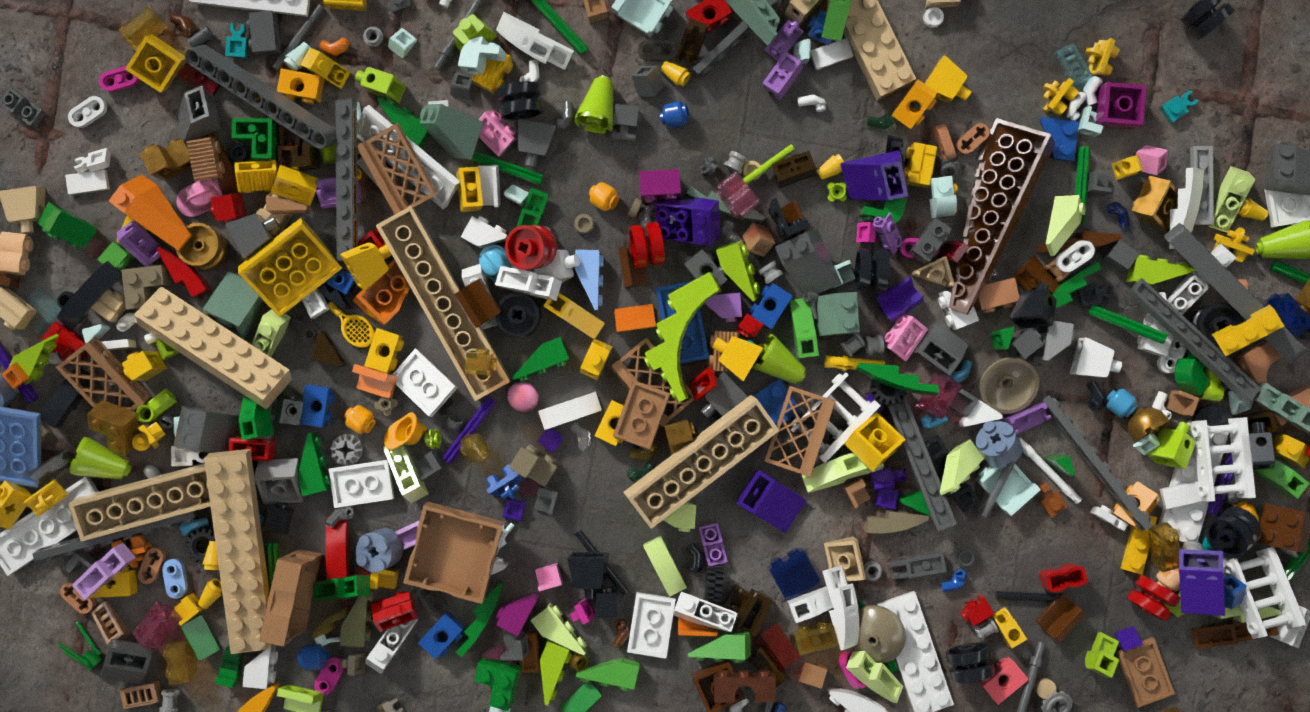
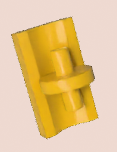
M1112 38L1099 40L1098 43L1094 44L1093 48L1086 49L1085 54L1089 56L1088 62L1090 63L1087 74L1102 76L1111 74L1113 67L1108 64V60L1115 59L1120 51L1114 45L1116 40Z
M1068 78L1058 89L1059 83L1057 81H1054L1052 85L1045 83L1043 90L1046 93L1043 95V98L1046 100L1050 96L1052 98L1042 110L1046 113L1051 111L1058 116L1062 115L1068 106L1061 102L1060 99L1064 96L1069 101H1072L1079 93L1072 85L1074 81Z
M1241 227L1237 228L1236 231H1228L1227 235L1231 236L1232 239L1217 233L1213 238L1216 240L1214 249L1219 244H1222L1226 249H1229V247L1234 248L1232 254L1237 257L1235 260L1241 263L1248 254L1253 255L1255 251L1249 245L1241 243V241L1247 242L1249 240V237L1244 235L1245 229Z
M157 422L148 428L142 425L139 427L142 434H137L133 438L132 445L138 451H145L150 445L156 449L160 446L157 441L165 437L166 434Z
M54 479L27 498L24 504L39 517L47 510L52 509L54 505L67 497L69 493Z

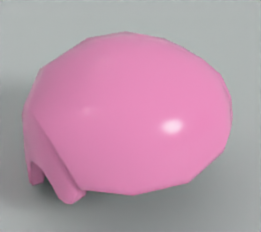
M522 381L514 383L509 388L507 398L513 409L526 413L532 411L537 406L539 395L530 383Z

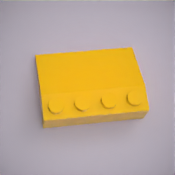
M301 217L239 265L238 274L281 317L341 270L342 266Z

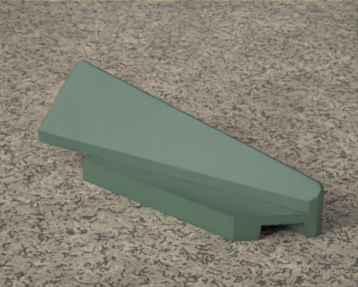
M725 0L766 45H770L777 35L776 29L780 18L767 0Z

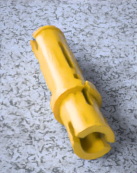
M825 355L824 368H838L842 371L856 370L858 363L885 365L884 360L848 358L845 355L843 357Z

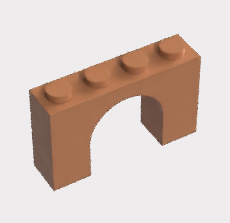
M1265 339L1234 357L1237 361L1236 366L1260 386L1262 382L1267 383V371L1271 364L1283 356ZM1302 386L1287 394L1300 404L1310 407V386ZM1262 406L1264 411H1269L1268 409ZM1274 414L1278 426L1287 423V421Z

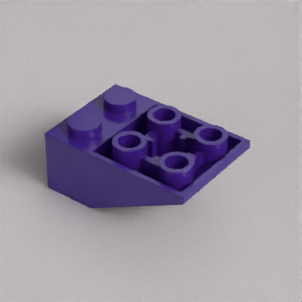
M900 150L841 163L849 199L893 200L908 196V184Z
M694 198L655 202L656 222L659 223L664 240L712 247L721 236L719 200Z
M757 468L736 500L737 504L784 533L787 532L806 502V499Z
M1179 549L1181 613L1225 616L1226 554L1223 551Z

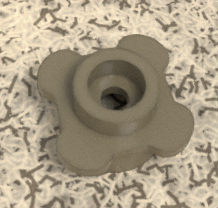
M382 396L378 402L374 403L375 409H380L385 416L391 415V411L398 405L397 399Z

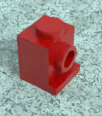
M746 313L735 331L752 341L763 326V323Z
M981 594L976 595L977 600L972 599L968 601L965 607L961 609L962 612H960L963 620L973 626L994 615L987 600Z

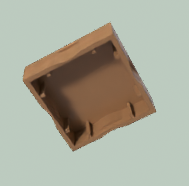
M428 501L422 509L416 532V544L410 555L403 583L431 591L446 592L454 597L482 604L486 597L505 522Z
M298 549L277 559L259 639L260 642L284 647L294 637L306 631L313 599V583L317 582L322 553Z

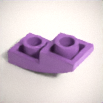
M718 523L699 527L708 566L728 563Z

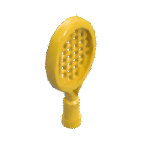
M330 302L328 307L330 311L341 319V331L347 342L359 348L370 346L375 334L374 327L370 321L363 316L346 315L336 304ZM363 320L364 322L359 326L358 323ZM353 323H355L358 326L357 329L355 328V326L352 325ZM362 325L367 329L366 331L361 328ZM360 328L361 331L358 334H356L355 332L358 331V329ZM369 331L370 333L365 337L364 334ZM355 334L356 336L351 340L350 337Z

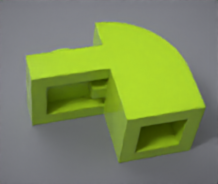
M1099 632L1091 651H1087L1085 657L1086 668L1105 678H1112L1119 659L1114 657L1119 641Z

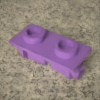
M787 20L773 42L767 45L764 51L779 61L785 51L788 52L804 32L799 28V23Z
M888 213L886 218L876 217L873 225L877 233H880L879 237L883 247L891 250L892 255H895L902 244V237L898 232L891 213Z

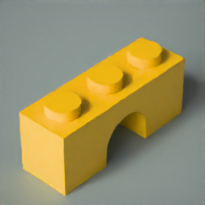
M1268 305L1250 314L1251 318L1236 326L1229 325L1212 334L1223 354L1227 356L1283 328L1284 324L1275 309Z

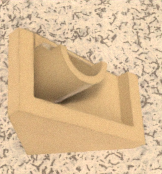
M947 256L912 272V276L947 288L953 287L954 280Z

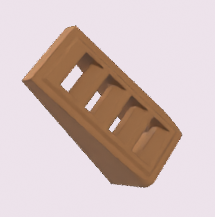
M266 196V211L269 213H312V208L304 204Z
M108 600L90 612L107 645L110 644L111 639L123 641L131 635L128 627ZM106 610L107 613L101 617L100 614Z
M159 680L119 690L123 709L149 705L163 700ZM148 688H150L152 698H149ZM141 690L144 692V700L142 699ZM133 691H136L138 701L135 700ZM128 692L130 694L132 703H128L126 693Z

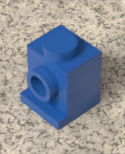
M343 269L329 278L326 283L350 296L357 285L352 275ZM339 276L342 277L341 283L337 282Z
M1231 574L1226 576L1225 608L1233 609L1242 603L1247 585Z

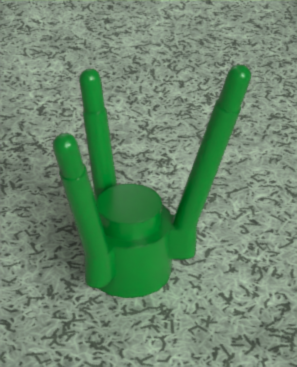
M77 621L76 625L93 652L88 650L81 656L62 643H59L58 646L63 649L64 654L82 664L89 671H92L102 661V658L99 657L102 652L97 649L80 621Z

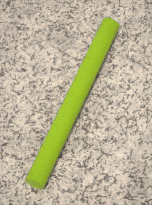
M790 144L728 189L731 195L736 194L772 168L773 163L779 162L795 151L794 146Z

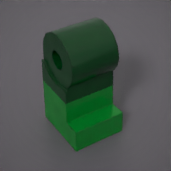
M230 646L226 647L219 675L216 677V685L233 688L239 684L244 653L231 654Z

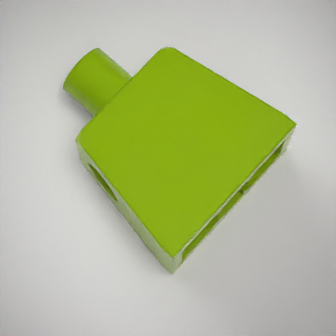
M471 14L467 19H462L459 26L452 33L460 52L463 46L473 38L483 37L490 43L497 37L474 14Z
M367 67L365 72L359 70L355 76V81L361 83V86L370 93L383 98L387 97L400 104L406 85L394 75Z
M1180 422L1176 430L1162 429L1157 436L1161 445L1146 455L1156 464L1185 470L1196 445L1195 440L1188 435L1191 426L1185 422Z

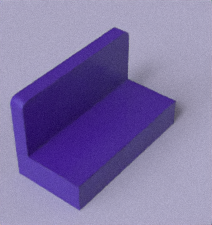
M907 277L877 297L881 312L891 323L924 302L923 297L914 288L910 277Z

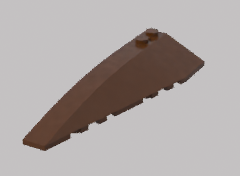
M996 118L979 154L978 169H976V180L972 189L971 205H969L963 234V242L969 247L960 258L956 268L957 274L953 283L949 303L950 309L968 315L1002 255L1053 150L1055 141L1051 134Z

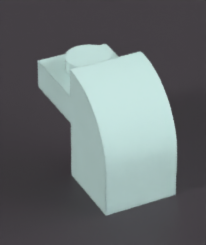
M476 37L469 40L463 46L458 66L465 73L484 75L486 60L505 61L506 53L500 45L488 43L483 37Z
M952 176L930 179L933 199H929L931 219L954 216L957 209L956 195H954Z

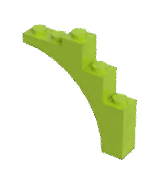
M712 272L668 294L669 300L667 302L672 311L676 310L677 313L656 324L658 327L656 332L661 340L664 339L665 342L645 352L646 357L644 360L647 366L652 368L653 371L662 369L660 373L663 380L669 382L672 388L670 393L674 400L678 399L679 402L689 398L683 384L680 369V351L684 334L697 310L709 298L721 291Z

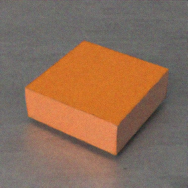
M17 362L1 374L13 390L19 388L29 379Z

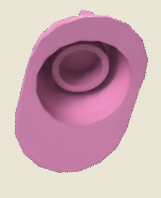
M213 180L195 182L179 192L176 201L177 207L185 216H199L211 210L213 205L211 197L223 196L222 189Z

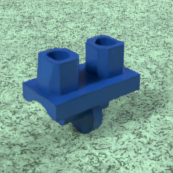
M510 464L502 469L506 476L502 480H499L496 474L486 479L489 486L487 491L494 498L501 495L502 499L510 496L512 500L515 499L516 495L514 492L520 489L518 483L525 480L522 475L508 468Z

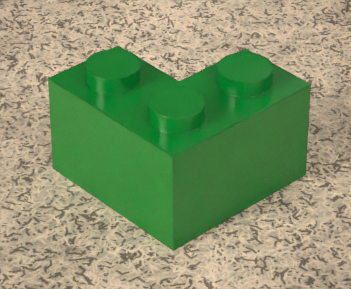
M232 118V138L238 142L252 143V159L256 161L276 160L278 162V122L272 118Z
M50 202L47 203L37 222L43 227L42 231L48 233V236L56 240H60V238L65 239L68 245L77 249L79 246L86 249L97 230V227L92 223L76 217L69 211Z
M487 655L478 662L474 682L493 687L489 706L505 711L512 707L516 699L522 666Z

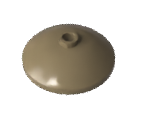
M1017 357L1003 358L993 363L984 372L980 381V395L983 402L1001 414L1016 413L1026 408L1034 400L1039 389V377L1035 368L1026 360Z
M869 605L858 609V645L851 647L853 651H866L876 663H886L895 659L902 652L906 642V632L900 618L891 610L878 605ZM870 637H874L876 642L871 641Z

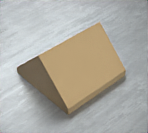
M855 537L824 543L829 569L842 565L846 581L866 579L858 540Z

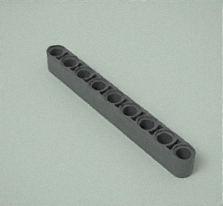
M199 45L186 50L185 59L189 65L314 147L323 149L336 142V130L212 48L207 45Z
M1180 222L1164 235V238L1246 320L1251 318L1250 314L1264 308ZM1285 327L1264 337L1290 364L1308 351Z

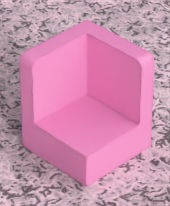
M1145 145L1136 152L1143 167L1141 172L1158 175L1166 168L1168 150Z
M558 563L535 570L539 591L562 585L563 580Z

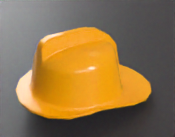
M410 412L389 427L385 434L384 444L388 449L392 450L403 444L414 445L427 431V428L417 420L415 413Z

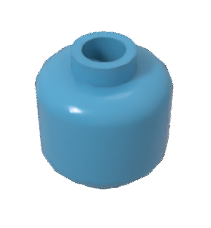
M1119 389L1117 392L1113 390L1106 398L1109 401L1107 408L1120 418L1124 416L1128 418L1138 406L1135 404L1136 398L1125 389Z

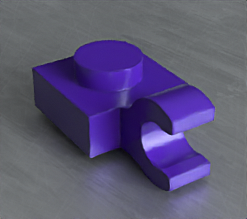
M889 467L871 472L870 476L874 492L893 489L895 482L906 481V469H898L891 473Z

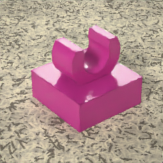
M873 222L857 224L856 243H875L879 241V238H875L876 229Z
M583 599L576 604L574 612L570 614L573 622L580 619L582 624L590 622L596 616L588 599Z

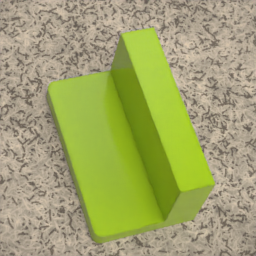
M288 684L278 688L277 696L285 698L283 708L286 710L321 712L324 692Z

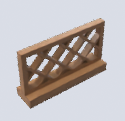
M399 123L390 126L356 146L394 214L410 206L416 207L438 194ZM395 130L399 136L398 143L389 140L391 131ZM380 140L384 142L383 151L377 149L374 141ZM389 144L397 147L395 156L387 153ZM401 148L407 150L409 154L408 160L399 158ZM386 157L394 160L393 169L387 167L385 163ZM398 162L407 164L405 173L397 171ZM411 166L417 168L419 172L418 178L410 176ZM396 175L404 177L403 187L397 185L395 181ZM408 180L417 182L415 191L407 189ZM421 184L427 186L431 194L426 196L419 193ZM406 193L414 195L411 205L405 199Z
M96 336L56 366L57 370L93 408L99 403L94 399V393L104 394V401L107 402L108 395L119 396L118 406L131 411L140 407L151 397L138 381H132L127 378L123 371L125 369L123 365ZM86 350L91 356V362L81 361V352ZM67 363L76 364V373H70L64 365ZM80 365L91 366L90 375L80 374ZM95 367L102 368L105 371V377L95 376ZM80 378L90 379V388H84L80 384ZM94 381H105L104 390L94 389ZM109 382L116 383L119 386V392L109 391ZM123 397L130 398L135 404L131 407L122 406Z
M647 337L609 368L628 391L633 380L637 381L638 373L649 374V386L663 391L664 389H672L671 387L664 386L665 381L663 378L662 386L651 385V374L661 375L660 372H654L652 368H649V371L638 370L639 359L645 358L639 356L640 348L644 344L650 350L654 348V345ZM627 358L636 359L635 370L627 369L622 362ZM684 381L683 384L687 394L691 398L686 402H677V399L668 401L669 404H674L673 413L668 417L665 413L663 414L659 429L694 401L692 391Z
M789 386L776 426L779 432L787 429L791 439L780 444L777 438L778 432L773 435L765 462L810 477L835 400ZM792 391L800 393L804 401L793 406L790 401ZM804 395L809 396L811 398L806 400ZM813 399L823 401L821 408L812 413L807 402ZM806 404L810 414L799 419L794 408ZM793 409L798 420L787 425L783 418L784 414ZM819 412L818 417H817V420H816L815 417H814V414H816V413ZM812 416L815 426L806 432L801 421ZM783 421L785 427L780 429L781 423ZM799 422L804 433L793 438L788 427ZM810 432H812L811 438H809V436L807 435ZM806 435L809 441L808 447L799 450L795 439ZM775 441L778 443L776 447H774ZM793 441L798 452L787 457L782 446ZM780 447L785 458L778 462L771 460L772 451ZM806 450L805 456L803 458L801 452ZM799 454L803 461L801 468L792 467L788 459ZM786 460L788 465L783 464L781 462Z

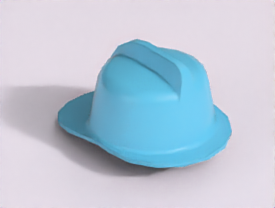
M488 245L480 253L479 264L483 272L494 283H496L500 266L509 268L514 266L508 260L505 249L499 245Z

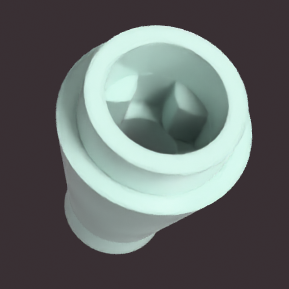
M303 42L285 55L284 63L293 71L301 70L302 66L300 64L311 47Z

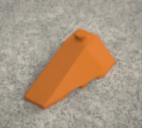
M143 174L121 184L109 202L169 245L181 251L192 234L182 219L176 214L171 203L162 193L161 188Z
M394 259L388 265V271L369 288L362 290L352 301L368 316L385 325L399 311L410 285Z

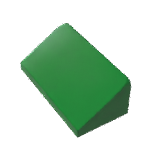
M1014 327L990 332L994 350L1009 349Z
M1054 454L1044 458L1060 474L1075 475L1070 456Z
M203 614L181 626L199 661L221 650Z
M592 681L590 683L585 682L561 705V708L564 712H586L601 698L603 692Z

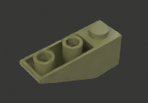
M371 588L369 596L358 597L341 625L340 646L365 647L368 641H371L372 630L369 629V623L372 622L373 613L370 607L375 594Z

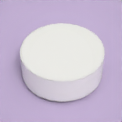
M937 7L927 9L923 15V22L929 28L938 27L944 19L942 10Z

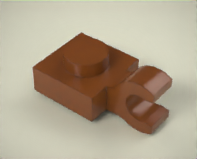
M1044 482L1037 485L1043 495L1039 502L1049 517L1052 518L1068 508L1057 490L1052 491L1050 486Z

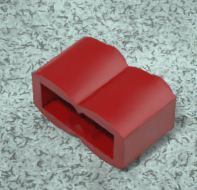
M1074 563L1062 565L1058 569L1048 568L1039 573L1042 587L1051 592L1062 591L1068 586L1079 587L1088 582L1085 568Z

